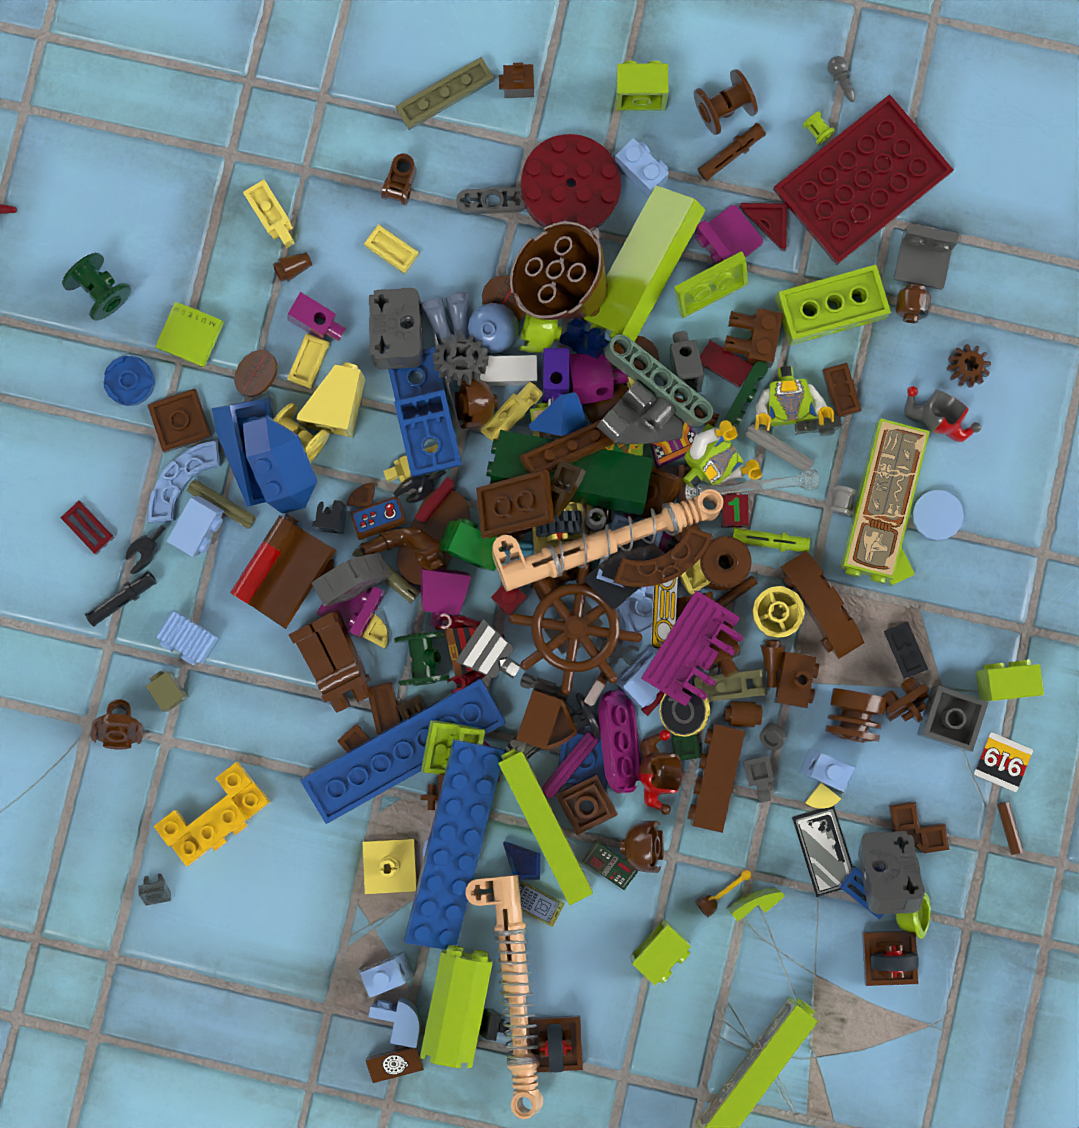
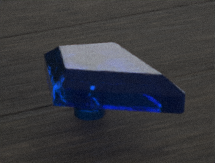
M504 841L503 846L512 874L518 875L519 880H540V853Z

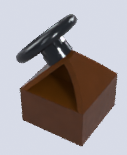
M532 690L516 740L548 750L567 742L576 735L577 731L579 733L585 730L587 726L590 727L596 739L600 740L601 734L589 705L584 702L585 698L582 693L578 692L575 695L581 709L569 714L563 700Z

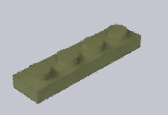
M482 57L395 107L407 129L411 130L492 83L494 77Z

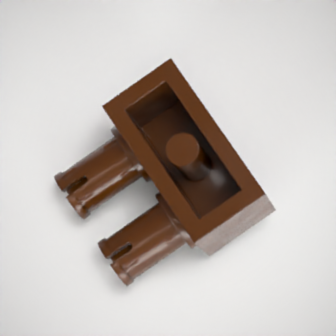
M760 308L753 315L731 311L728 327L750 330L751 337L747 340L726 335L723 351L745 354V357H747L746 362L754 365L762 361L767 364L768 368H771L775 360L783 313Z

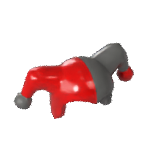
M910 386L907 389L908 397L904 408L905 416L915 421L924 422L926 427L933 433L945 434L956 442H964L973 433L981 430V425L978 422L972 423L971 427L967 429L961 427V423L966 417L969 408L948 393L936 389L926 404L916 405L915 396L918 394V389L915 386Z

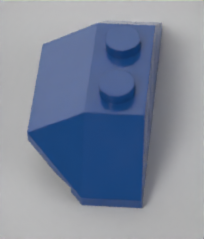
M268 415L244 422L243 431L246 457L266 503L282 514L305 508L318 480L299 435L273 421Z

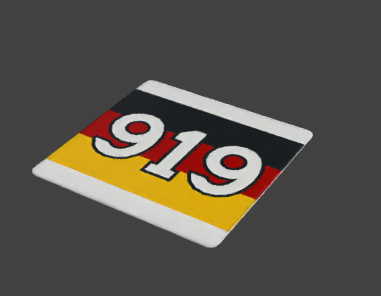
M991 732L974 774L1017 792L1033 750Z

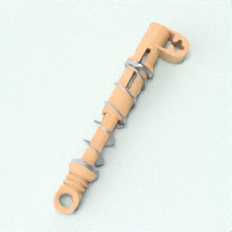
M704 490L700 495L693 497L692 500L687 499L686 502L681 501L680 504L672 502L663 504L661 514L656 515L654 509L651 508L652 517L634 523L631 517H628L629 525L611 531L609 526L605 525L603 530L589 535L583 533L581 538L567 543L560 541L556 547L547 545L542 548L541 552L525 558L516 539L509 535H502L494 541L492 557L507 592L549 576L552 578L562 576L563 571L576 566L584 568L586 563L599 558L607 560L610 554L617 552V547L629 552L633 546V541L641 538L645 542L652 544L656 533L663 530L667 534L674 536L682 532L683 528L687 527V525L690 526L699 521H712L718 516L723 507V497L716 490ZM702 502H712L715 509H706ZM653 534V539L650 542L644 538ZM631 542L629 549L626 550L622 547V545ZM505 547L506 550H510V561L516 558L518 560L502 566L501 564L506 562V554L501 552V548Z

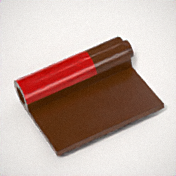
M287 513L284 517L278 516L230 591L232 595L254 607L285 629L313 587L311 583L319 578L336 551L298 527L299 521Z

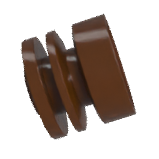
M833 688L830 705L841 709L840 714L828 715L827 719L839 722L838 727L826 725L825 732L850 741L861 743L879 742L880 735L869 733V728H882L881 724L871 721L872 715H884L887 698Z

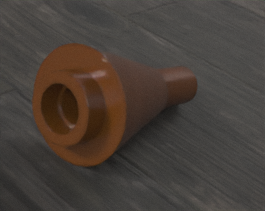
M765 640V644L760 645L767 671V687L776 688L777 675L786 646L781 645V640Z

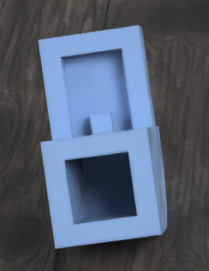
M400 997L397 1007H393L392 1002L378 1000L377 1003H372L369 1011L370 1018L394 1022L390 1043L416 1048L421 1030V1017L416 1006Z

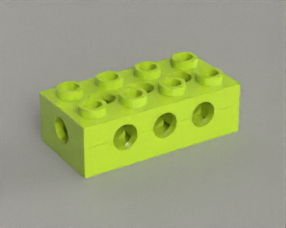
M877 265L779 291L775 297L778 312L783 313L782 325L789 346L885 320L891 313ZM852 295L859 296L862 303L855 302L852 299ZM827 302L835 303L837 310L829 308ZM803 309H810L813 316H806L803 313Z

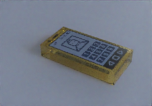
M519 879L522 911L553 927L565 903Z

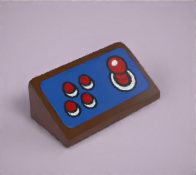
M395 496L350 513L359 540L407 523L399 498Z

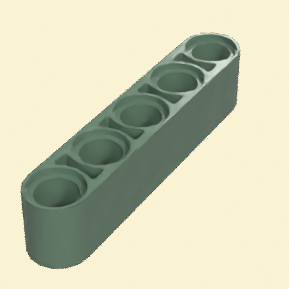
M616 335L605 348L606 358L634 382L637 380L641 382L655 397H664L669 400L676 409L674 414L689 426L698 428L711 419L713 415L712 405L629 337ZM613 345H620L624 350V354H618L614 350ZM635 360L640 361L643 364L644 370L636 369L633 362ZM654 377L661 378L664 386L656 385ZM674 393H679L683 396V403L675 400ZM694 409L702 411L703 419L695 416Z

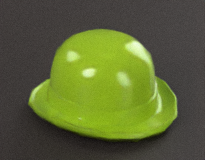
M926 892L919 911L895 914L899 927L904 931L916 933L920 940L926 936L931 919V904Z

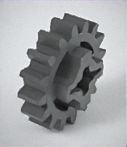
M463 333L460 334L459 338H455L451 334L449 341L444 338L441 339V345H436L435 353H433L434 370L439 371L440 378L447 376V383L449 384L453 380H457L458 386L461 385L462 381H466L470 385L472 378L479 381L480 374L486 373L489 360L487 348H482V341L473 342L474 336L472 335L465 339ZM475 357L477 358V363H476V364L474 363V358H475Z

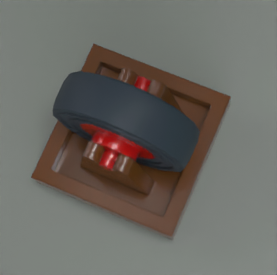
M904 930L862 932L864 982L866 986L919 984L916 933Z
M580 1015L528 1018V1025H537L536 1027L529 1028V1036H538L537 1038H530V1046H539L536 1049H531L534 1055L540 1056V1065L537 1067V1072L557 1073L583 1070Z

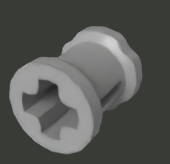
M836 485L835 490L837 492L834 504L830 507L829 511L851 516L854 495H857L858 491L853 488Z

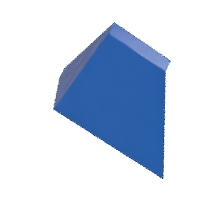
M574 392L560 395L528 426L531 430L562 436L588 426L580 400Z

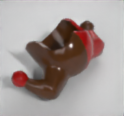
M666 729L641 741L640 746L643 760L638 770L640 782L644 787L645 804L660 810L664 815L670 813L671 807L668 804H662L658 800V796L660 794L677 793L682 781V764L679 755L659 752L656 747L659 741H666L670 738L671 734Z

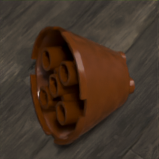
M559 222L543 228L544 232L534 239L530 237L518 252L510 275L511 293L514 295L518 307L529 316L540 320L596 316L606 298L608 284L605 275L602 246L594 233L587 227L575 222Z

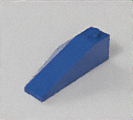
M270 397L212 408L216 433L246 505L253 506L265 503L266 500L246 457L243 423L266 415L274 419Z

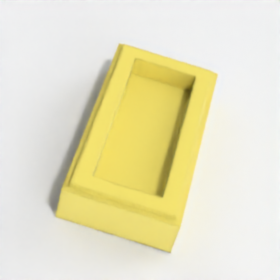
M379 224L364 243L366 248L403 274H406L419 256L418 251Z
M306 333L287 380L312 390L330 342Z

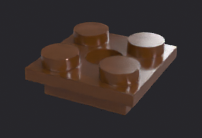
M597 774L555 795L576 835L618 815ZM584 800H589L594 804V808L590 811H584L580 808L579 804Z

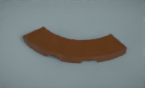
M687 526L681 540L670 551L660 557L645 561L621 558L613 583L630 587H648L671 581L681 576L698 562L709 546L713 535Z

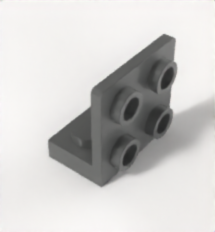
M909 224L903 232L894 280L942 290L945 286L951 251L958 243L959 234Z

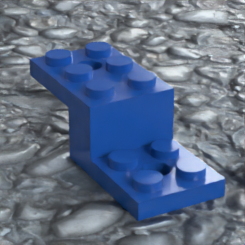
M435 347L423 349L424 359L419 367L388 369L411 477L462 466L443 379L439 377V371L434 370L433 353H435ZM414 371H419L423 374V380L419 384H413L409 381V376ZM429 439L438 442V449L433 453H428L424 450V443Z

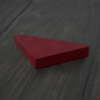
M740 203V209L781 251H786L787 204Z

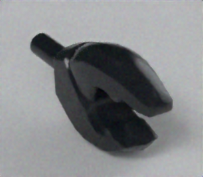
M442 470L431 476L425 474L409 477L397 487L393 494L395 497H398L410 489H416L414 493L407 497L406 501L408 503L419 502L432 492L435 487L433 481L447 472Z
M160 525L151 537L144 535L137 538L127 549L126 560L131 559L136 552L141 554V559L131 569V574L140 572L153 560L158 546L155 541L166 529L163 525Z

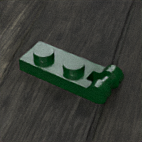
M759 361L754 364L724 420L731 422L732 426L734 423L736 425L740 424L746 413L741 409L745 402L751 403L757 392V389L753 388L754 385L767 374L768 366L765 362Z

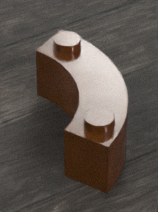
M807 551L781 566L784 577L781 578L783 584L801 598L823 637L820 641L828 653L832 651L840 659L865 643L853 618H850L843 607L844 602L834 587H830L823 575L824 572Z

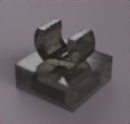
M161 873L158 874L157 882L151 883L150 878L145 876L143 879L144 884L138 885L139 896L146 906L171 901V891Z

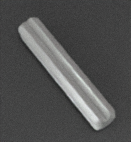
M754 424L749 425L745 432L747 438L803 472L808 473L814 464L812 459L763 429L758 428V430H755Z

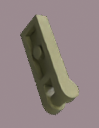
M764 669L737 672L727 678L723 674L709 676L716 681L714 687L707 685L698 677L693 678L694 687L700 688L708 695V702L768 695L767 687H764L763 677H765ZM753 678L754 689H747L746 679Z

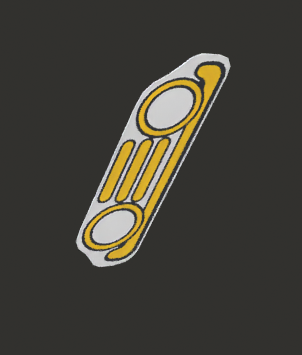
M678 578L653 586L651 647L660 648L676 622Z

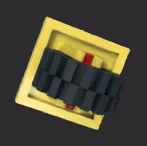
M569 502L560 516L554 515L555 522L532 528L534 554L541 552L542 548L547 545L556 547L560 541L567 543L582 537V534L585 533L582 504Z

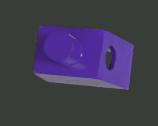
M544 348L543 401L548 402V406H550L560 395L569 394V348Z

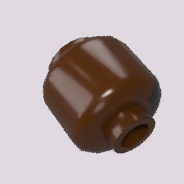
M906 285L898 293L896 313L906 323H918V320L926 318L929 314L931 295L926 291V287L922 285Z

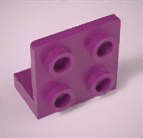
M373 586V588L367 589L365 593L352 600L329 606L321 604L317 614L323 617L331 612L339 611L347 630L362 638L385 592Z

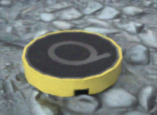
M683 687L682 691L691 696L687 705L684 706L664 694L660 702L659 713L661 721L668 731L674 735L686 737L698 734L705 728L708 716H710V706L707 698L703 700Z

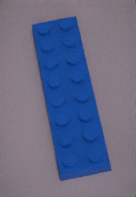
M481 677L462 690L449 694L426 707L421 712H417L410 716V718L401 721L302 777L300 782L325 824L330 823L420 772L430 720L481 728L485 730L484 735L505 724L504 717Z
M453 739L404 937L405 943L447 950L448 945H457L468 902L466 887L474 878L501 769L498 763L503 761L501 755L504 754L505 750Z

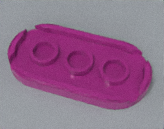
M618 689L610 690L603 694L599 703L598 715L606 779L613 791L624 794L631 793L637 788L635 784L636 781H640L638 770L641 759L634 705L630 699L626 698V693Z

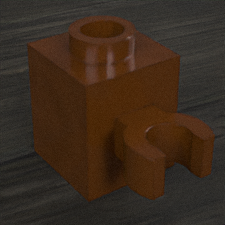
M523 62L513 63V65H503V74H499V90H504L505 98L534 97L533 64L523 65Z

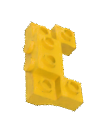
M235 762L216 777V780L228 795L188 825L178 810H173L153 826L168 847L171 846L186 867L190 866L210 849L217 851L227 843L225 838L232 832L234 835L239 834L248 826L245 823L271 803L266 794L253 781L239 762Z

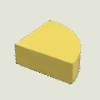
M374 614L362 637L386 649L388 644L387 627Z
M820 782L804 803L811 807L822 809L834 806L841 798Z

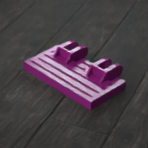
M695 590L641 679L684 706L687 705L691 696L682 691L683 687L701 699L706 700L708 695L700 688H696L688 683L692 675H695L707 685L714 687L716 681L696 669V666L705 671H708L719 653L709 647L710 644L733 656L735 650L730 645L716 639V636L721 630L733 640L741 642L744 637L723 624L726 622L730 626L735 627L740 617Z

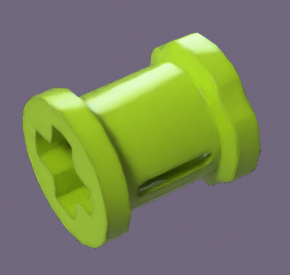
M820 111L810 116L802 125L804 129H808L814 136L817 145L824 143L835 132V129L833 127L830 128L821 118L822 114Z

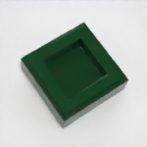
M697 734L686 737L671 736L673 753L679 755L681 760L701 758Z

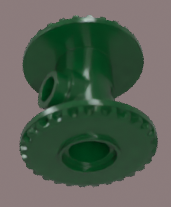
M96 252L76 262L63 277L62 285L65 290L69 291L81 286L86 293H90V297L95 303L89 312V316L91 319L98 321L117 311L130 296L131 288L127 283L112 286L115 284V280L107 271L99 272L104 263V257Z
M420 632L394 638V643L408 642L409 655L412 658L410 663L412 679L399 681L400 686L435 684L436 682L447 681L450 678V675L436 676L435 667L440 663L441 656L437 649L432 648V639L445 637L444 632Z

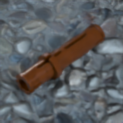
M756 122L741 136L736 135L732 143L701 167L697 168L700 176L707 182L739 155L749 152V148L766 136L763 127Z

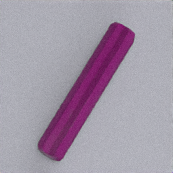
M589 732L585 734L541 787L547 797L553 798L599 743V740Z

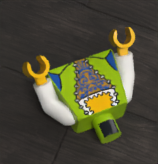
M792 366L777 369L779 381L771 382L768 388L762 390L755 404V430H758L759 424H764L767 427V431H769L772 426L810 423L817 419V415L820 425H824V418L826 417L830 418L831 422H834L833 409L826 405L822 396L813 385L807 383L806 379L794 380Z
M724 420L720 423L719 429L707 424L703 431L694 437L692 446L684 458L691 470L683 480L692 489H695L701 481L716 487L722 482L742 478L744 474H748L750 479H759L762 476V472L758 462L754 459L747 461L745 467H742L744 462L730 442V440L737 437V430L735 426L731 425V422Z

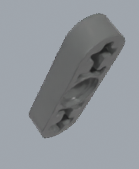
M520 187L462 190L456 198L458 210L467 215L516 213L526 209L523 200L520 201V205H515L514 201H507V206L503 207V194H507V199H514L516 194H520L521 198ZM478 195H482V208H478V202L471 203L469 208H466L465 204L461 203V201H465L467 196L470 197L471 201H478ZM489 195L499 197L500 202L496 207H489L485 203Z

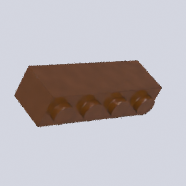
M712 724L711 729L707 728L704 743L708 744L706 754H701L698 767L702 769L700 779L696 778L693 788V794H697L695 805L690 804L687 819L691 820L690 825L723 833L745 731Z

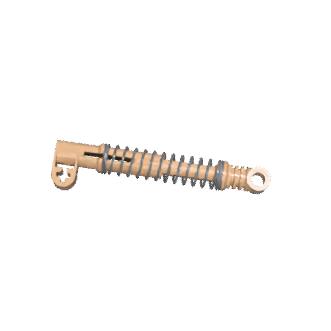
M518 875L485 877L473 880L467 885L466 897L471 904L477 906L495 904L497 924L494 927V935L498 936L495 939V942L499 943V948L496 949V952L500 953V958L496 962L501 964L498 973L502 974V979L499 980V983L503 985L500 994L508 997L502 1000L501 1004L509 1006L508 1009L502 1012V1015L510 1017V1019L503 1022V1025L511 1028L504 1033V1036L512 1038V1040L505 1043V1046L513 1049L506 1054L507 1068L511 1071L512 1075H515L512 1077V1081L515 1082L512 1084V1088L515 1090H513L511 1109L516 1117L528 1119L541 1110L543 1097L539 1092V1088L536 1087L539 1085L538 1081H535L538 1079V1074H534L540 1065V1056L534 1055L531 1052V1049H536L539 1046H530V1038H537L538 1036H529V1028L536 1027L537 1025H528V1017H535V1014L527 1015V1007L534 1006L535 1004H526V996H533V993L529 991V985H532V983L528 981V975L532 973L527 971V965L530 962H527L526 954L530 952L525 950V944H528V941L524 940L527 928L526 923L522 919ZM492 887L494 889V894H479V889ZM523 1097L531 1101V1109L523 1105Z

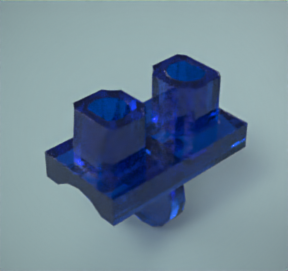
M578 318L568 323L567 331L560 336L559 343L571 347L572 351L577 354H587L596 359L600 357L610 342L605 339L604 329L593 327L587 332L585 331L584 321Z

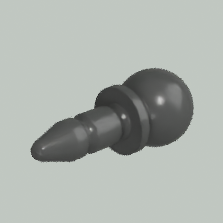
M835 56L828 62V72L834 76V82L839 81L842 90H844L843 93L848 100L854 102V90L847 78L850 75V71H847V62L843 57Z

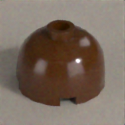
M472 378L470 385L466 381H462L460 392H455L456 416L458 420H463L464 424L460 425L463 429L482 427L489 422L493 416L494 409L498 407L497 395L493 394L490 386L483 380L477 381Z
M640 821L632 825L627 831L626 837L621 839V853L625 854L629 865L637 871L658 873L661 870L662 866H657L658 860H663L664 836L663 830H657V826L661 825L659 821Z

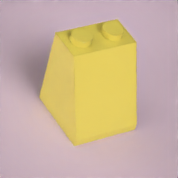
M343 363L342 366L334 365L297 415L298 422L304 428L317 431L326 428L332 434L353 438L366 380L361 370L357 369V365L351 363Z

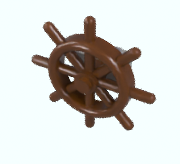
M586 563L584 568L579 567L577 584H567L553 589L545 578L535 581L545 596L537 605L533 616L514 613L509 616V621L512 624L531 626L532 638L537 649L521 661V669L528 670L544 659L553 667L563 670L561 692L564 695L571 693L574 672H584L598 667L610 683H616L618 676L606 660L614 651L618 640L638 643L643 638L639 632L620 630L616 609L613 611L583 580L589 574V563ZM575 595L574 607L569 611L560 598ZM585 597L593 599L599 605L592 609ZM551 605L561 616L557 620L544 618L546 611ZM604 613L608 618L609 628L601 627L603 622L599 617ZM542 628H544V632L550 638V641L547 643L544 641ZM596 636L608 638L600 652L591 641ZM582 645L591 658L576 662L577 650ZM558 649L561 655L566 653V660L556 656L552 651Z

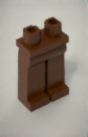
M339 611L331 612L312 622V624H308L288 634L293 644L296 643L312 672L317 686L323 694L321 697L324 703L330 702L336 713L351 706L345 693L351 690L357 703L372 696L367 683L371 681L369 674L365 673Z

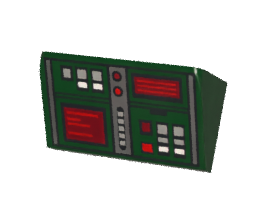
M597 840L594 841L582 859L583 863L623 890L627 888L638 873L625 859Z

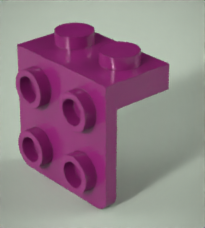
M731 205L708 223L704 220L697 225L694 233L696 241L702 248H706L715 265L741 251L747 257L763 244L762 237L736 205Z

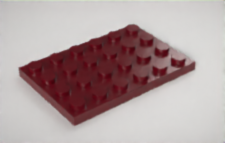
M889 94L775 185L773 190L787 204L790 211L832 261L838 265L948 177L954 169Z

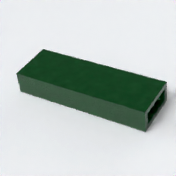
M500 430L499 438L493 439L491 454H495L494 462L489 461L486 476L490 477V484L528 474L520 461V456L554 440ZM601 449L570 463L586 471L570 502L643 515L653 458ZM556 470L549 473L550 484Z

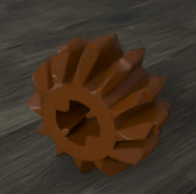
M969 344L964 345L963 350L959 347L956 348L954 355L948 357L951 365L946 367L947 371H954L950 380L958 378V386L961 387L966 382L968 388H972L975 383L978 385L983 383V377H987L990 374L986 368L991 365V362L984 361V358L988 355L987 352H983L980 355L978 353L980 347L975 346L971 350ZM966 362L971 363L970 368L972 369L970 371L967 370V364H965Z

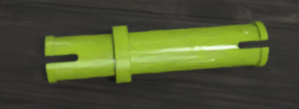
M733 528L732 537L739 539L745 545L779 549V552H785V550L809 552L810 537L788 535L787 532L778 534ZM747 536L768 539V541L747 538ZM773 540L794 542L795 544L774 542Z

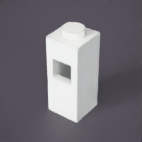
M537 355L489 356L486 373L480 374V380L485 381L489 386L527 385L529 381L537 385Z

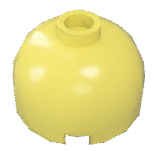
M776 586L770 587L759 594L754 601L752 615L754 623L761 632L770 637L781 638L787 637L798 630L804 619L805 611L804 604L797 593L786 587Z

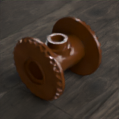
M733 69L730 72L732 86L708 98L701 88H697L694 91L693 95L698 112L713 135L721 133L719 119L731 117L737 109L743 107L750 116H754L758 112V105L752 88L738 69Z
M721 536L711 540L700 558L702 573L710 582L707 586L715 590H729L740 584L748 576L752 565L751 554L747 546L739 539L731 536ZM719 558H724L728 561V569H723L719 566Z

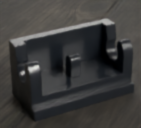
M334 500L332 510L326 507L323 511L324 502L321 501L317 506L316 519L312 522V526L320 532L344 534L347 506L342 501Z
M908 621L884 631L904 679L928 670V666Z

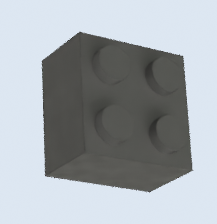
M939 685L932 686L926 704L927 709L924 710L923 720L920 723L917 735L963 751L973 752L989 702Z

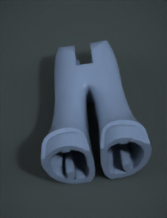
M468 292L447 296L445 300L454 336L459 338L460 334L463 333L464 338L468 339ZM434 298L420 303L425 316L436 334L438 344L441 345V339L443 338L449 341L451 333L445 315L443 299Z

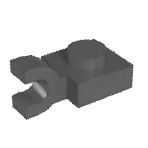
M769 756L743 761L748 787L756 785L759 803L771 801L767 783L774 782L775 780Z

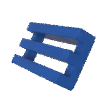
M853 866L851 872L844 877V881L838 887L871 912L868 903L847 887L851 883L866 895L865 888L853 879L856 875L863 879L862 872ZM871 912V913H872L875 917H877L879 920H880V919L883 917V915H884V914H875V913Z

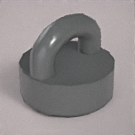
M776 723L766 724L759 735L762 744L771 750L782 748L788 737L786 731Z

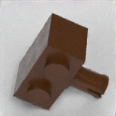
M784 652L774 703L800 708H808V703H813L815 689L811 688L812 680L817 678L819 672V663H816V657Z

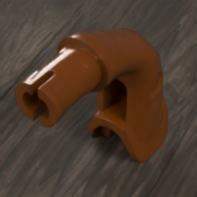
M415 527L383 531L376 538L360 544L363 555L375 554L385 550L390 551L401 546L409 547L414 551L418 563L429 571L444 564V556L440 550V541L432 539L427 533Z

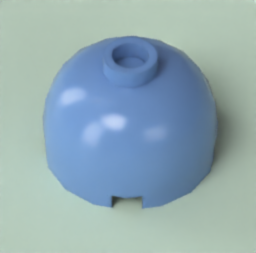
M485 304L476 309L470 317L467 328L469 337L471 335L474 336L473 342L475 343L481 340L482 348H487V353L504 352L512 347L518 338V319L514 312L503 304Z

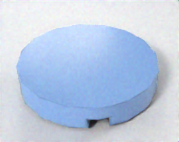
M932 490L920 496L914 503L911 512L912 523L915 529L924 538L933 541L945 540L955 535L962 526L964 518L963 507L958 498L950 492L943 490Z

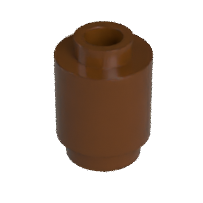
M730 701L729 706L724 707V721H728L729 727L754 728L755 725H761L762 705H757L755 702Z

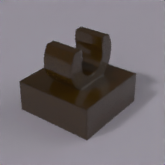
M418 695L398 705L397 708L402 719L405 720L417 712H421L426 706L421 695Z

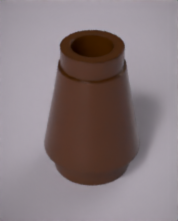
M307 252L277 259L278 262L273 263L275 273L280 282L285 280L289 282L312 266Z

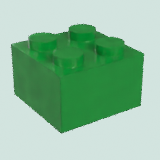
M460 518L457 521H449L440 540V550L480 569L495 571L496 566L492 557L494 541L500 536L484 539L481 538V530L477 529L478 524Z

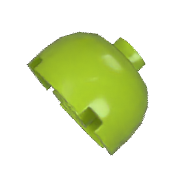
M526 314L520 339L525 340L524 346L519 345V350L529 353L544 352V348H550L554 341H559L562 327L558 326V320H540Z

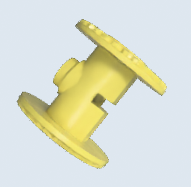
M290 403L275 416L273 421L299 435L311 463L326 444L330 431L324 428L316 436H313L292 419L296 413L297 405Z

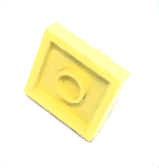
M415 838L362 842L365 894L416 891Z

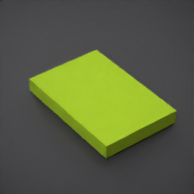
M742 251L674 286L677 309L682 318L748 285L746 257Z

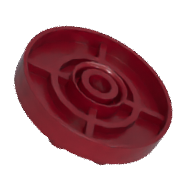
M577 134L557 135L540 143L528 156L520 180L521 198L529 215L543 228L565 220L581 224L590 231H594L609 219L617 205L621 192L620 172L612 155L597 141ZM567 180H573L576 185L571 188L567 186L566 182Z

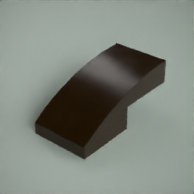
M563 461L559 462L550 484L553 510L556 516H560L567 507L586 473L585 470Z

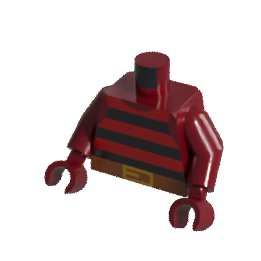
M438 614L434 618H441L442 626H435V629H445L455 674L454 677L447 680V683L450 681L456 683L457 688L451 691V693H456L480 677L483 679L486 676L456 662V659L481 622L464 615L449 616L447 614Z

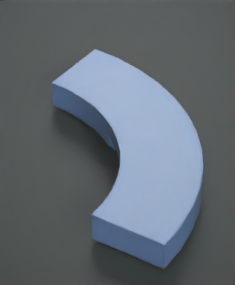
M218 440L205 442L189 448L165 467L154 490L151 492L148 505V523L175 521L176 504L188 482L203 471L221 466Z

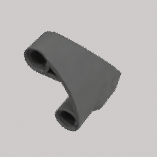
M638 380L596 426L617 444H647L682 439V421L674 415L676 412L674 405L664 397H655Z

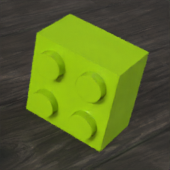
M656 60L649 61L647 64H637L635 61H624L622 64H617L616 111H665L668 98V64H662L661 61Z
M1031 660L1008 662L1009 667L1007 668L1005 663L983 665V670L976 671L978 694L981 700L997 701L1044 695L1040 664L1032 665Z
M664 919L632 953L630 960L632 965L656 986L659 982L663 984L673 973L671 968L677 962L682 964L691 953L688 951L691 945L684 936Z

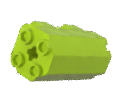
M448 945L447 950L442 949L420 1058L425 1060L426 1055L431 1057L430 1062L433 1064L461 1068L462 1063H467V1068H472L493 959L488 958L489 952L474 950L473 953L464 952V948L457 945Z

